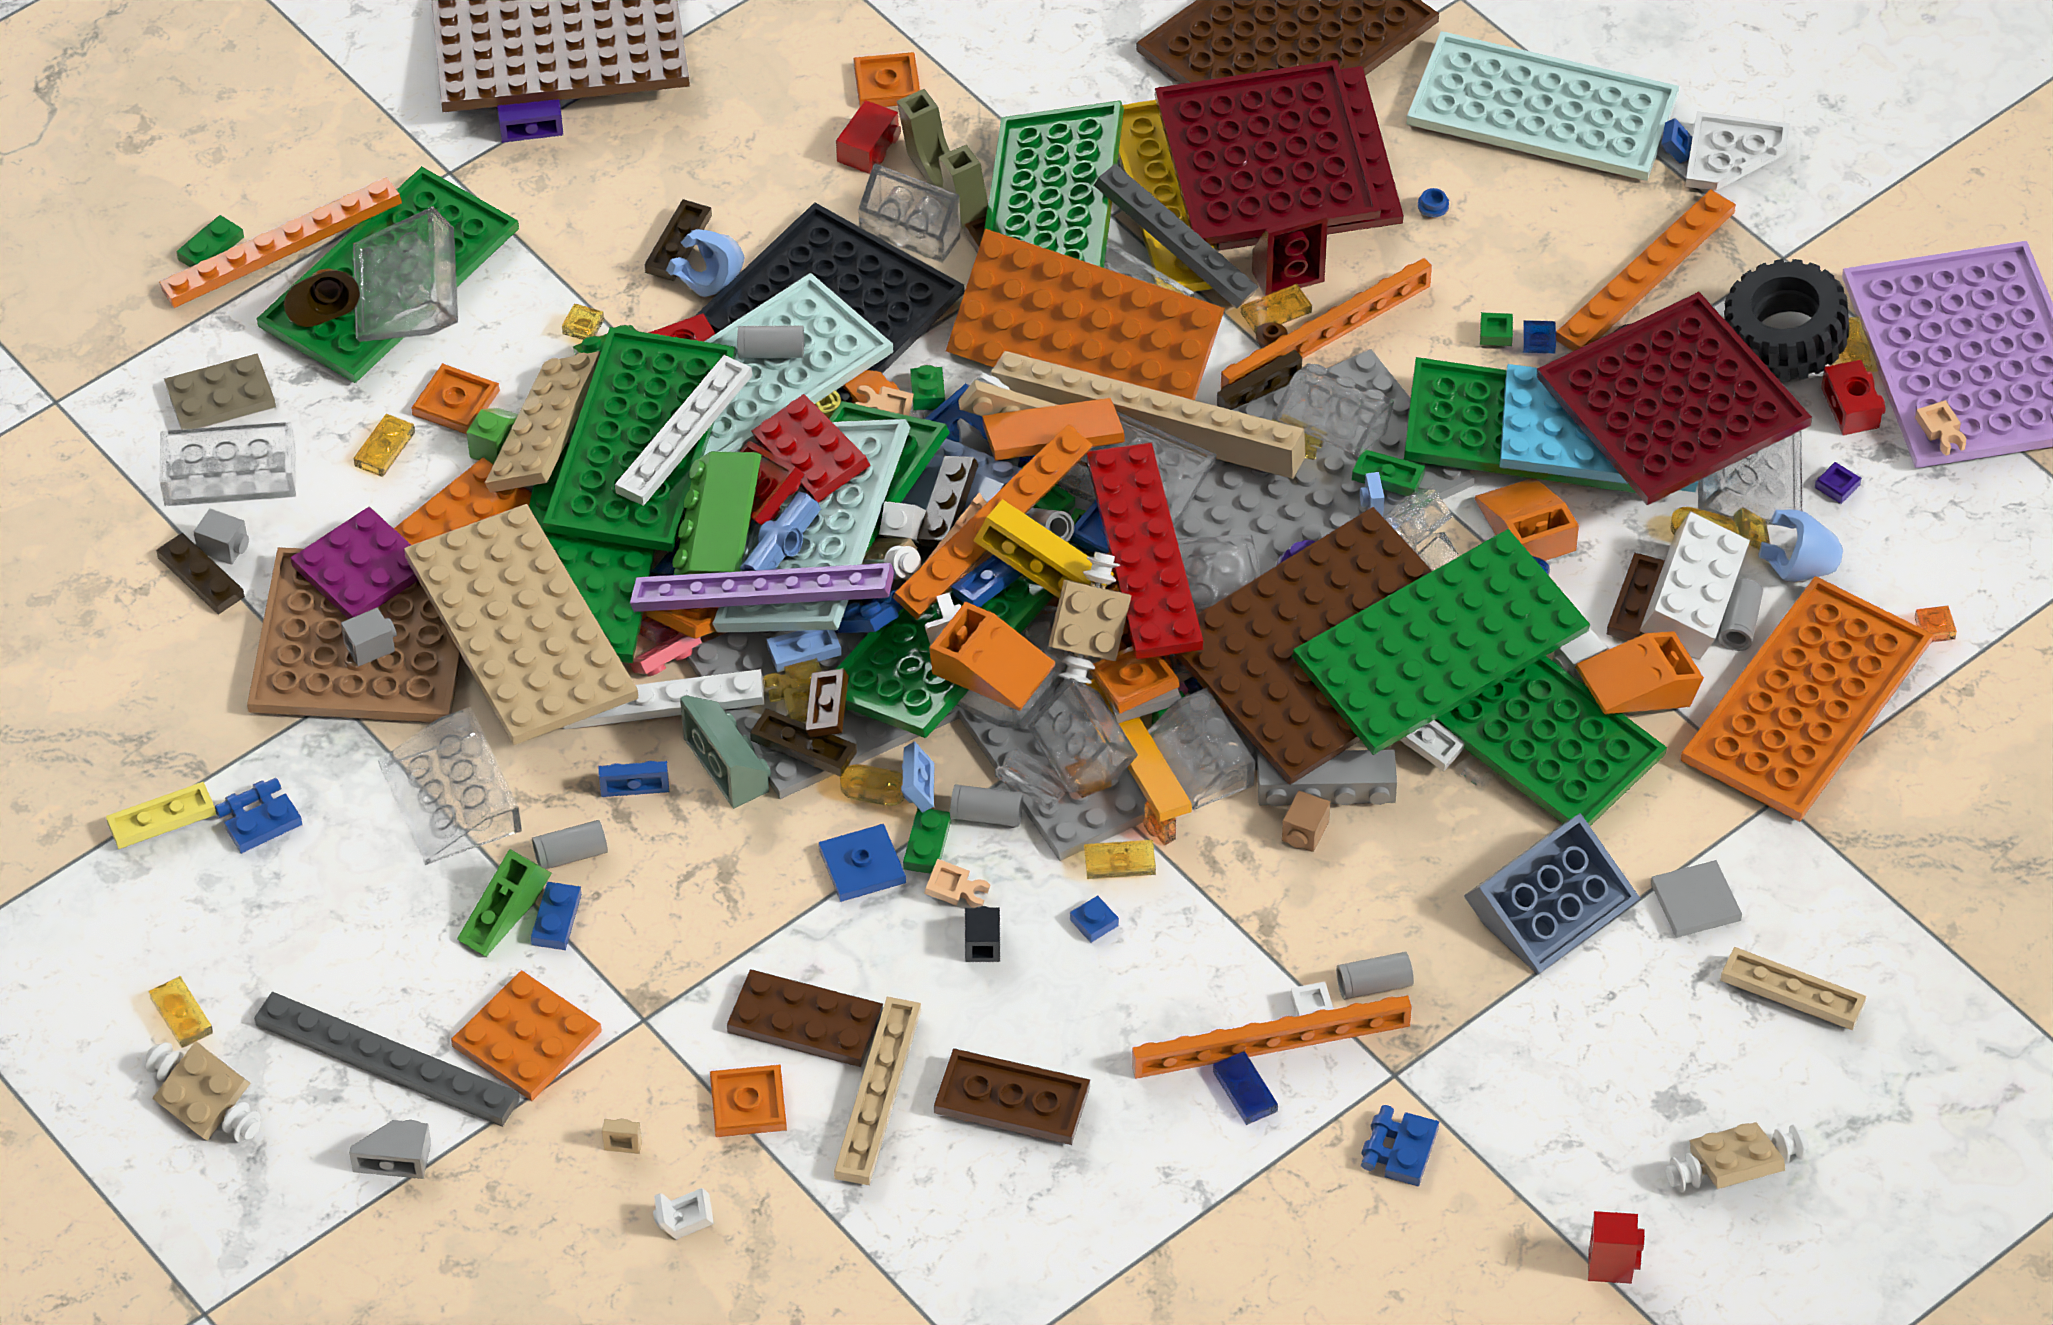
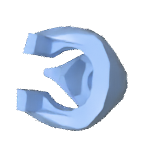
M696 229L687 234L681 244L685 248L694 245L698 246L706 263V270L703 272L695 271L688 260L678 257L670 260L666 271L670 275H677L699 296L707 297L718 293L736 278L743 267L745 257L741 247L731 236Z
M1793 509L1775 510L1770 520L1771 524L1791 529L1796 528L1797 542L1790 560L1787 559L1782 548L1777 545L1761 542L1758 553L1759 558L1768 561L1777 574L1786 581H1804L1815 576L1820 577L1835 572L1841 563L1843 547L1838 537L1806 512Z

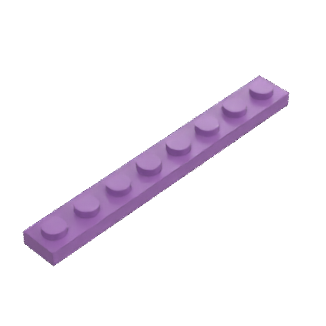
M891 563L636 577L630 604L633 611L637 612L887 598L891 590L894 569Z

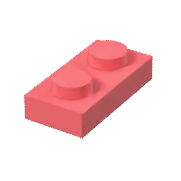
M680 632L635 657L633 663L629 664L634 673L653 676L665 670V663L675 658L676 661L692 655V648L702 642L700 637L694 639Z

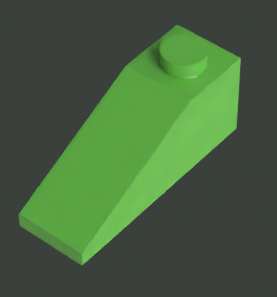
M509 849L457 940L487 957L535 903L552 873Z

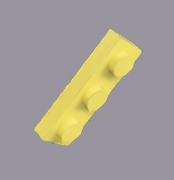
M204 782L107 815L106 820L118 849L209 818L216 815V811Z

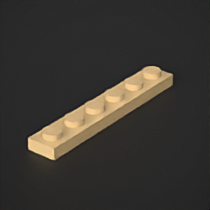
M886 997L834 1170L835 1179L870 1186L921 1014V1003Z

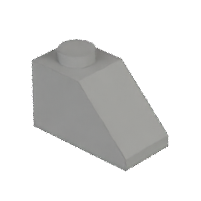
M412 1119L405 1121L392 1120L350 1147L349 1155L353 1172L424 1179L431 1147L428 1123H421Z

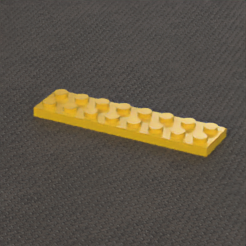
M1156 100L1124 104L1118 153L1122 170L1189 227ZM1140 226L1158 286L1181 294L1213 289Z

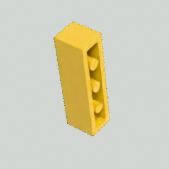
M1003 499L986 517L973 540L1059 599L1064 580L1091 585V582L1095 583L1088 580L1083 574V571L1091 570L1092 563L1087 559L1089 556Z

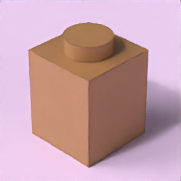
M1298 791L1283 819L1282 841L1289 843L1295 848H1303L1314 852L1329 823L1331 801Z

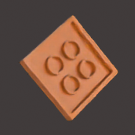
M521 970L451 1038L453 1048L530 1101H533L602 1032L601 1023Z

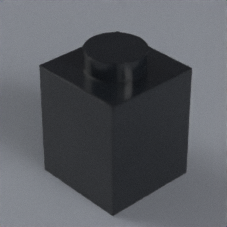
M978 906L976 908H965V962H1000V907Z

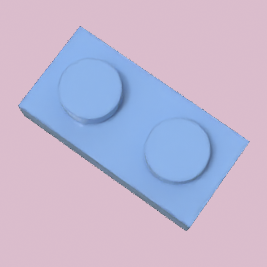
M834 630L795 631L767 639V648L777 672L841 656V646Z
M914 741L904 747L902 763L903 785L901 790L905 799L909 803H914L923 813L934 807L935 763Z

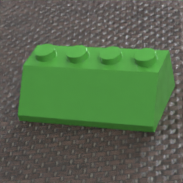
M711 451L694 461L689 472V477L692 478L690 490L684 500V507L686 508L685 517L678 531V536L680 537L679 549L673 559L674 575L741 571L740 567L742 566L761 454L754 452Z

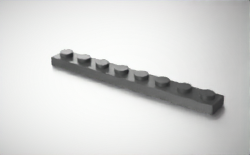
M273 991L254 1017L255 1024L258 1027L502 1127L520 1101L518 1091Z

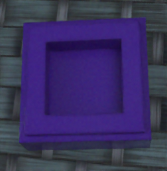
M1834 462L1816 480L1815 489L1842 504L1861 485L1862 478Z

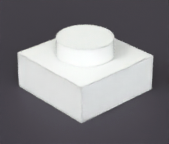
M1325 982L1291 988L1290 997L1297 1016L1312 1014L1322 1009H1334Z

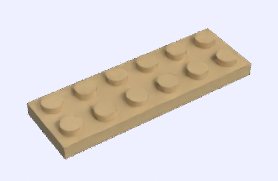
M600 351L588 354L579 353L562 359L552 358L544 362L485 481L490 493L547 483L580 415L601 354Z

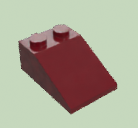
M1326 213L1271 227L1264 231L1252 250V273L1265 298L1325 282L1328 216Z

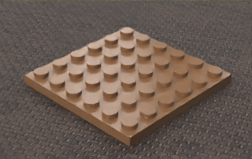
M278 547L249 691L248 712L450 723L461 653L419 580L378 607L384 619L390 618L396 629L397 636L393 637L395 651L358 667L344 644L341 622L348 620V618L292 567L291 557L303 550V548Z

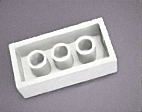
M1690 512L1675 532L1640 631L1644 633L1674 631L1689 655L1700 660L1716 638L1750 540Z

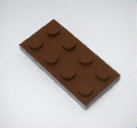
M750 969L727 1022V1032L861 1067L878 1027L883 1011V1003Z
M953 1048L934 1103V1114L1072 1145L1090 1090V1079Z

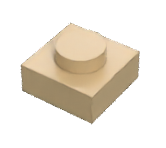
M624 1118L616 1120L604 1119L602 1128L604 1150L640 1154L642 1145L640 1122H632Z

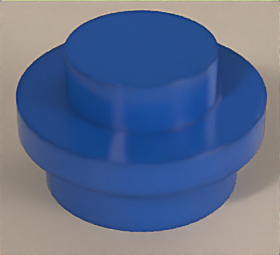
M1429 188L1419 197L1418 209L1425 216L1440 217L1448 211L1449 200L1442 190Z

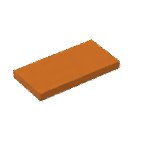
M1111 398L982 416L983 428L996 461L1037 455L1068 423L1084 436L1093 447L1125 442L1124 430Z

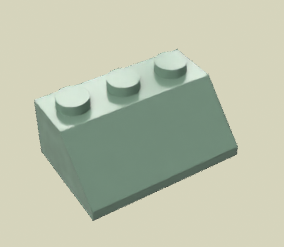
M689 695L681 697L684 740L734 809L768 793V777L771 776L769 766L763 758L758 759L755 755L754 747L749 737L740 734L733 715L729 711L725 713L717 701Z

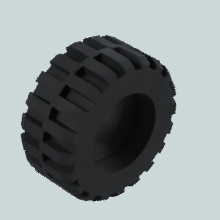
M1783 259L1774 260V264L1767 265L1765 262L1758 265L1755 271L1749 270L1743 274L1741 282L1737 280L1730 288V293L1726 296L1724 303L1725 321L1777 378H1780L1781 382H1790L1791 378H1799L1800 381L1809 378V374L1815 373L1817 375L1823 372L1827 364L1831 366L1839 359V354L1844 352L1847 346L1850 330L1847 296L1844 294L1843 286L1834 278V275L1826 269L1821 271L1820 266L1811 262L1808 265L1803 264V261L1798 259H1792V262H1784ZM1783 312H1798L1811 317L1806 323L1787 329L1773 328L1762 323L1767 318Z

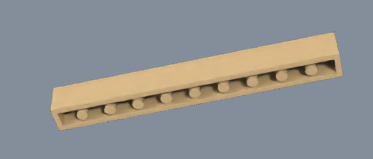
M1004 351L991 371L992 376L998 378L1011 391L1057 405L1111 398L1121 424L1140 439L1291 479L1294 478L1305 459L1304 429L1008 351Z

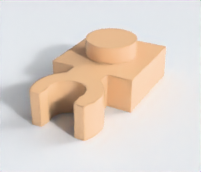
M866 385L857 388L856 393L864 394L867 397V403L856 402L855 404L910 415L914 394L885 386L880 388L879 394H876L871 387Z
M1946 400L1916 410L1915 419L1930 441L1939 438L1940 450L1944 455H1950V443L1957 444L1961 451L1965 450L1966 437L1959 431L1961 423Z
M937 859L924 894L956 906L961 897L966 899L972 908L983 906L984 900L976 897L974 892L982 891L988 894L990 884L981 879L969 881L967 880L970 873L969 870Z

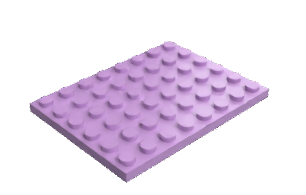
M2027 241L1843 268L1842 278L1915 468L2053 447V302ZM1944 400L1947 401L1960 421L1959 431L1966 437L1965 450L1961 451L1957 444L1950 443V455L1947 456L1940 450L1939 438L1930 441L1915 419L1917 409Z

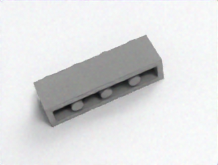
M1345 750L1291 785L1284 780L1261 752H1258L1259 805L1271 806L1291 805L1298 791L1331 801L1330 804L1373 803L1381 805L1395 803L1397 790L1395 750H1381L1374 755L1369 750Z

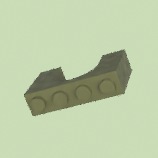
M925 88L898 100L897 105L907 154L961 228H965L964 224L987 216L988 200L981 163L967 144L955 150H949L943 133L939 107Z

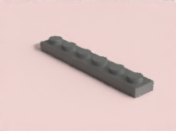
M1116 164L1112 165L1098 177L1093 186L1236 309L1255 293L1258 286L1119 166Z

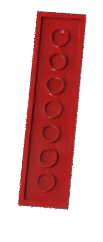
M1152 442L1089 451L1087 453V464L1110 555L1115 556L1113 563L1120 564L1119 567H1114L1119 592L1132 595L1126 620L1136 659L1203 650V637Z

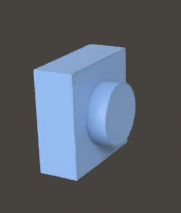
M1379 472L1366 473L1365 487H1360L1361 506L1367 507V509L1374 507L1383 517L1384 493Z

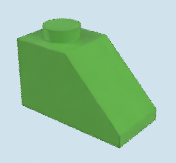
M501 408L481 409L466 432L470 458L480 460L484 457L494 465L518 414Z

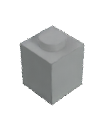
M209 508L193 531L196 545L207 556L229 564H233L239 554H243L248 547L249 536L246 532L245 521Z
M378 607L341 622L344 644L358 667L395 651L393 637L397 636L396 629L390 618L384 619Z

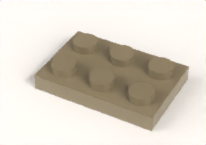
M258 353L164 378L165 386L182 433L276 407L275 398Z

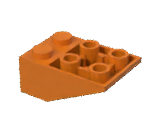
M1530 478L1475 496V501L1495 535L1509 529L1538 563L1576 551L1579 531L1577 521L1566 503L1538 479Z
M964 602L929 647L932 674L1018 711H1021L1055 666L1054 660L997 615L968 602Z
M1674 631L1645 633L1581 661L1575 666L1604 714L1690 707L1704 679Z

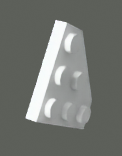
M1697 111L1685 187L1717 191L1785 155L1790 123Z

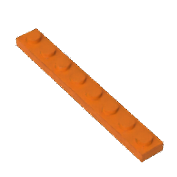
M387 177L375 181L360 190L347 194L323 207L316 208L310 213L288 221L273 230L262 233L249 241L231 247L223 253L203 260L199 264L159 281L161 289L171 305L176 308L401 204L400 194Z
M1710 189L1556 331L1555 340L1572 351L1598 340L1735 213L1736 204Z
M1425 258L1413 264H1408L1389 278H1383L1373 287L1355 294L1351 299L1339 306L1330 308L1325 314L1316 319L1305 322L1293 332L1280 336L1275 342L1262 349L1255 350L1250 356L1238 363L1230 364L1221 372V389L1226 385L1241 380L1250 372L1259 370L1271 363L1275 358L1284 356L1293 350H1296L1303 359L1431 286L1432 265Z
M1068 423L894 593L892 598L918 620L937 601V596L943 595L987 552L986 549L973 540L986 517L1003 499L1026 514L1091 450L1093 445Z
M1408 995L1401 997L1391 996L1380 1001L1364 1004L1353 1003L1343 1008L1333 1010L1322 1009L1312 1014L1296 1017L1285 1016L1275 1021L1254 1022L1238 1028L1216 1029L1210 1033L1196 1036H1180L1174 1040L1159 1043L1148 1042L1138 1047H1132V1069L1135 1079L1410 1027L1412 1006Z

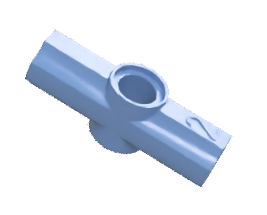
M798 492L776 521L769 520L762 525L758 535L759 544L740 569L742 571L774 570L786 555L795 556L802 547L803 532L821 510L818 502L808 494Z

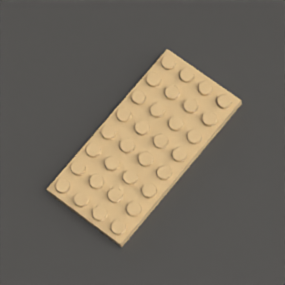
M527 504L404 548L405 558L513 745L639 699L637 687Z

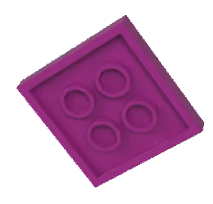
M370 506L291 557L292 567L348 619L381 606L418 581L405 558L404 548L411 546V544Z

